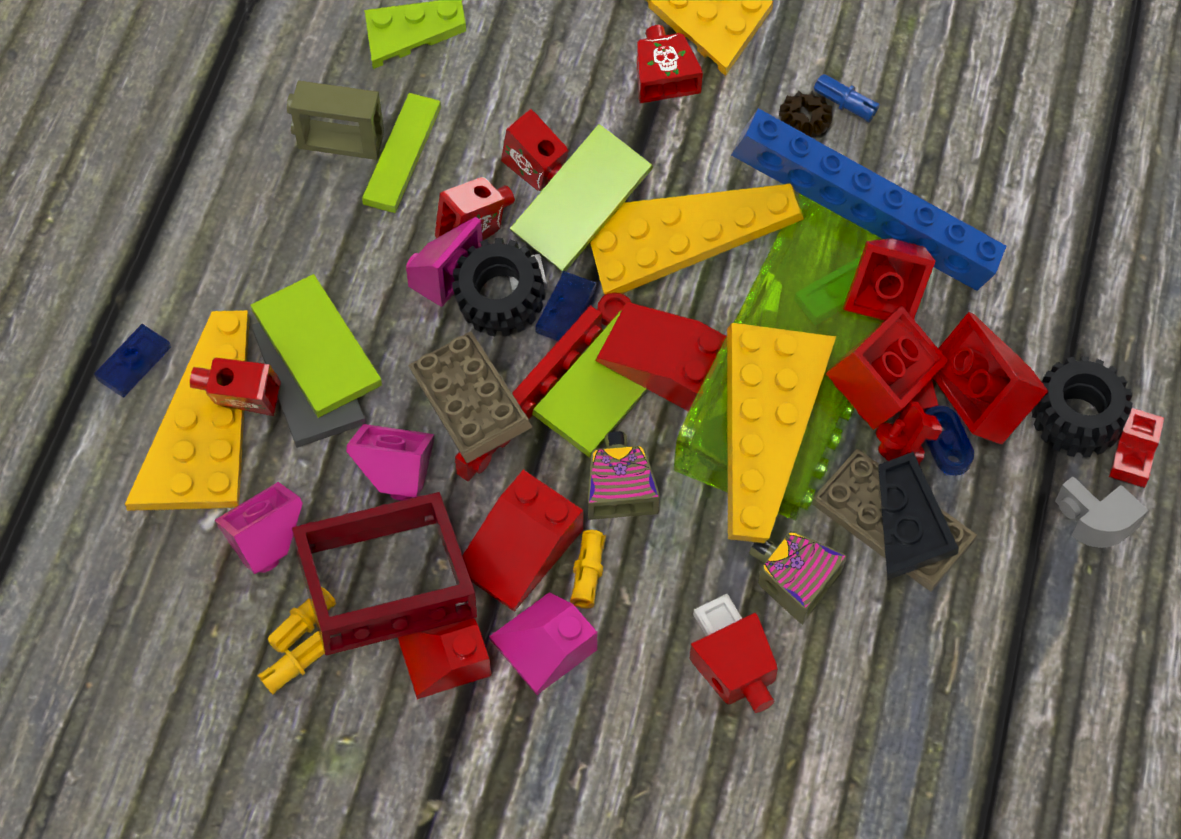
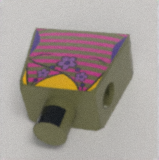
M614 431L606 434V448L595 449L591 455L588 520L658 514L659 491L645 448L643 446H628L627 436L624 432Z
M790 531L779 545L774 544L770 540H767L765 543L754 542L749 551L751 556L764 563L758 580L760 587L802 625L843 572L847 557L842 552L795 531Z

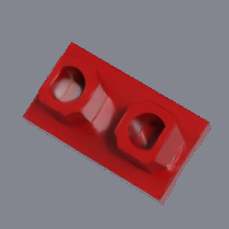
M910 401L894 424L882 423L877 428L876 436L881 442L878 446V451L887 461L914 452L920 465L924 459L925 452L921 446L925 439L937 440L942 432V426L936 416L925 414L919 402Z

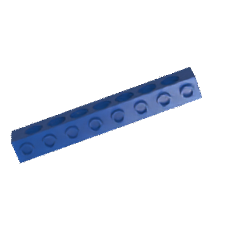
M759 108L744 127L731 156L782 184H791L796 192L882 239L893 238L926 247L936 261L934 268L976 291L996 274L1007 247L1003 243Z

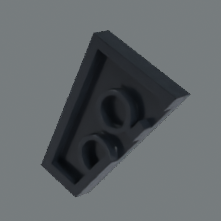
M914 452L879 464L878 473L887 580L957 555L959 547Z

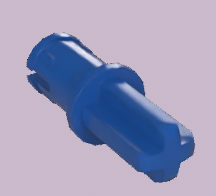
M822 74L814 86L816 93L838 104L841 111L845 108L865 119L868 123L871 122L873 119L872 115L875 116L880 106V103L874 102L856 92L853 85L847 87L826 74Z

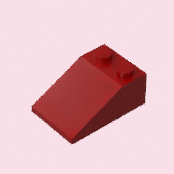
M626 302L595 361L691 412L706 390L727 348V336L700 321Z
M901 305L826 372V375L853 405L860 417L874 430L901 411L948 362V359Z
M971 312L965 315L938 348L948 359V362L933 378L971 433L1002 445L1048 392L1031 367Z
M523 469L499 497L462 555L471 582L515 612L583 531V510Z

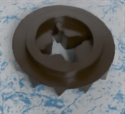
M798 90L795 96L787 95L784 103L780 105L779 120L810 137L823 134L832 123V106L826 103L825 96H815L813 90L809 94H802ZM801 107L806 108L808 112H812L810 121L804 113H801Z

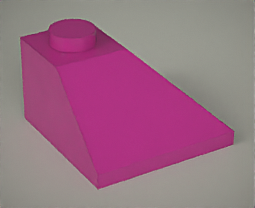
M474 217L427 243L419 253H414L406 265L408 287L443 307L454 294L452 282H455L453 271L454 268H460L457 261L461 255L469 256L467 249L471 246H474L476 249L482 247L480 241H483L481 220Z
M363 424L347 444L346 452L380 493L390 494V497L396 500H407L412 497H418L424 487L434 443V434Z
M277 482L214 521L243 564L254 574L258 572L264 573L275 568L280 562L279 559L288 554L293 538L292 527H295L303 502L298 495Z
M550 592L489 636L490 641L536 695L597 651V631L572 603Z

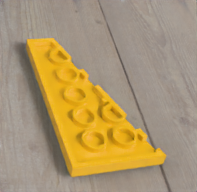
M646 0L648 8L676 33L683 34L697 46V51L704 58H711L718 65V70L725 76L773 8L772 0Z
M791 184L624 202L590 244L604 294L613 292L623 294L804 220L796 192Z
M248 310L211 312L125 502L127 511L235 508L239 506L244 410L214 404L205 390L190 388L189 382L193 367L211 369L212 360L216 357L247 361L249 337Z
M731 323L727 328L728 539L765 543L770 538L836 336Z

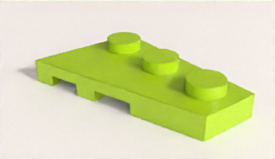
M439 0L364 10L373 69L383 66L384 60L396 55L399 58L410 55L411 49L423 44L432 46L466 32L462 0Z

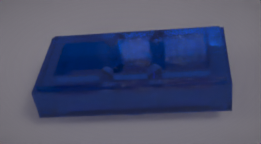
M563 271L535 326V332L559 341L585 312L596 290V282Z
M141 324L94 373L96 380L124 398L171 348L170 342L144 324Z

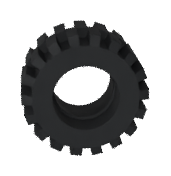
M495 238V243L492 244L488 243V239L480 241L482 247L476 249L474 246H471L467 249L469 256L461 255L457 261L460 268H454L453 271L455 282H452V287L459 309L467 323H472L474 329L479 332L486 328L487 334L490 336H496L497 331H501L503 336H510V330L516 328L519 333L525 330L523 325L525 322L532 324L536 320L534 312L541 313L543 308L542 300H545V289L538 261L535 256L531 257L530 250L525 246L519 249L517 241L510 239L508 244H504L503 238ZM512 276L519 281L516 289L505 298L488 299L480 294L483 285L494 277Z
M1081 356L1079 361H1076L1074 357L1065 359L1064 364L1057 362L1052 366L1051 371L1046 372L1042 383L1048 392L1033 408L1032 418H1036L1034 422L1036 431H1043L1041 439L1045 443L1049 441L1054 443L1052 447L1054 450L1059 452L1062 448L1067 450L1068 456L1075 457L1078 452L1082 454V457H1091L1093 451L1099 455L1105 452L1107 446L1111 448L1116 443L1129 418L1133 403L1130 402L1132 398L1131 389L1125 388L1128 383L1124 376L1118 377L1116 375L1118 370L1112 365L1107 368L1103 366L1105 361L1096 359V362H1091L1089 357ZM1065 400H1084L1090 403L1097 410L1098 414H1080L1071 409Z

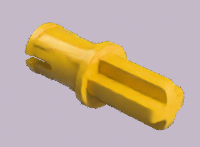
M321 587L327 610L329 611L336 605V601L330 592ZM309 598L298 608H292L290 616L269 635L268 642L278 653H284L304 633H311L314 630L316 620Z
M319 631L291 652L288 649L285 650L284 653L286 655L257 675L272 695L297 675L301 674L303 676L306 674L304 669L325 654Z

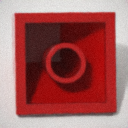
M893 238L867 241L843 309L885 320L902 305L914 319L935 265V259L924 246Z
M475 618L398 637L417 699L491 676L489 656Z

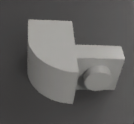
M1073 476L1062 484L1055 500L1062 513L1077 522L1072 536L1083 544L1098 548L1111 547L1124 541L1141 526L1149 511L1122 485L1100 502Z

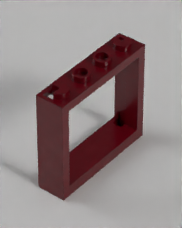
M440 492L292 527L297 557L325 656L477 618L475 591ZM436 524L457 585L329 617L312 553ZM463 602H464L463 605H460V606H456V605H455V604H459V603H463ZM340 633V636L330 638L331 635Z

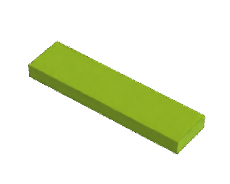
M413 93L408 94L362 197L363 205L396 213L440 112V100Z

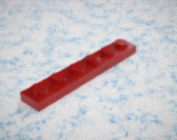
M591 305L512 392V395L528 419L533 416V409L539 401L547 395L562 375L579 359L585 349L602 333V312ZM510 440L469 463L465 462L459 452L455 456L457 474L469 482L476 473L480 474L487 468L492 454L499 447H505Z

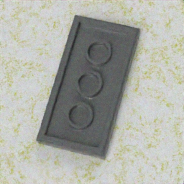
M260 323L251 325L265 364H270L281 380L278 400L296 448L366 424L357 399L318 418Z

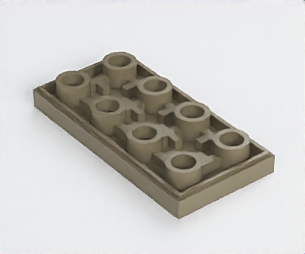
M471 331L463 336L456 337L450 343L423 355L420 359L408 365L466 463L532 428L529 419Z
M856 449L815 494L811 504L885 558L878 473L879 464L859 449ZM942 509L941 512L959 547L958 554L906 573L930 592L938 585L977 537V534Z

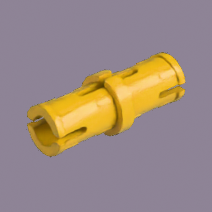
M585 530L582 532L580 554L573 566L575 582L570 603L584 609L594 607L598 578L603 575L604 569L601 561L606 535L597 530Z

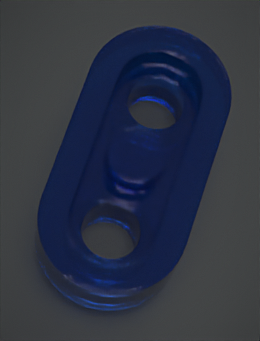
M946 406L931 407L925 414L936 416L945 431L941 432L937 440H926V443L938 468L942 472L953 476L962 475L970 469L974 459V449L954 410ZM954 456L958 458L959 462H952L948 457Z

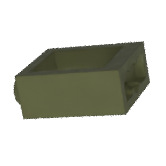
M298 80L294 94L290 93L287 99V113L292 116L291 134L296 136L298 149L377 160L384 137L379 92ZM310 116L358 122L359 126L310 120Z

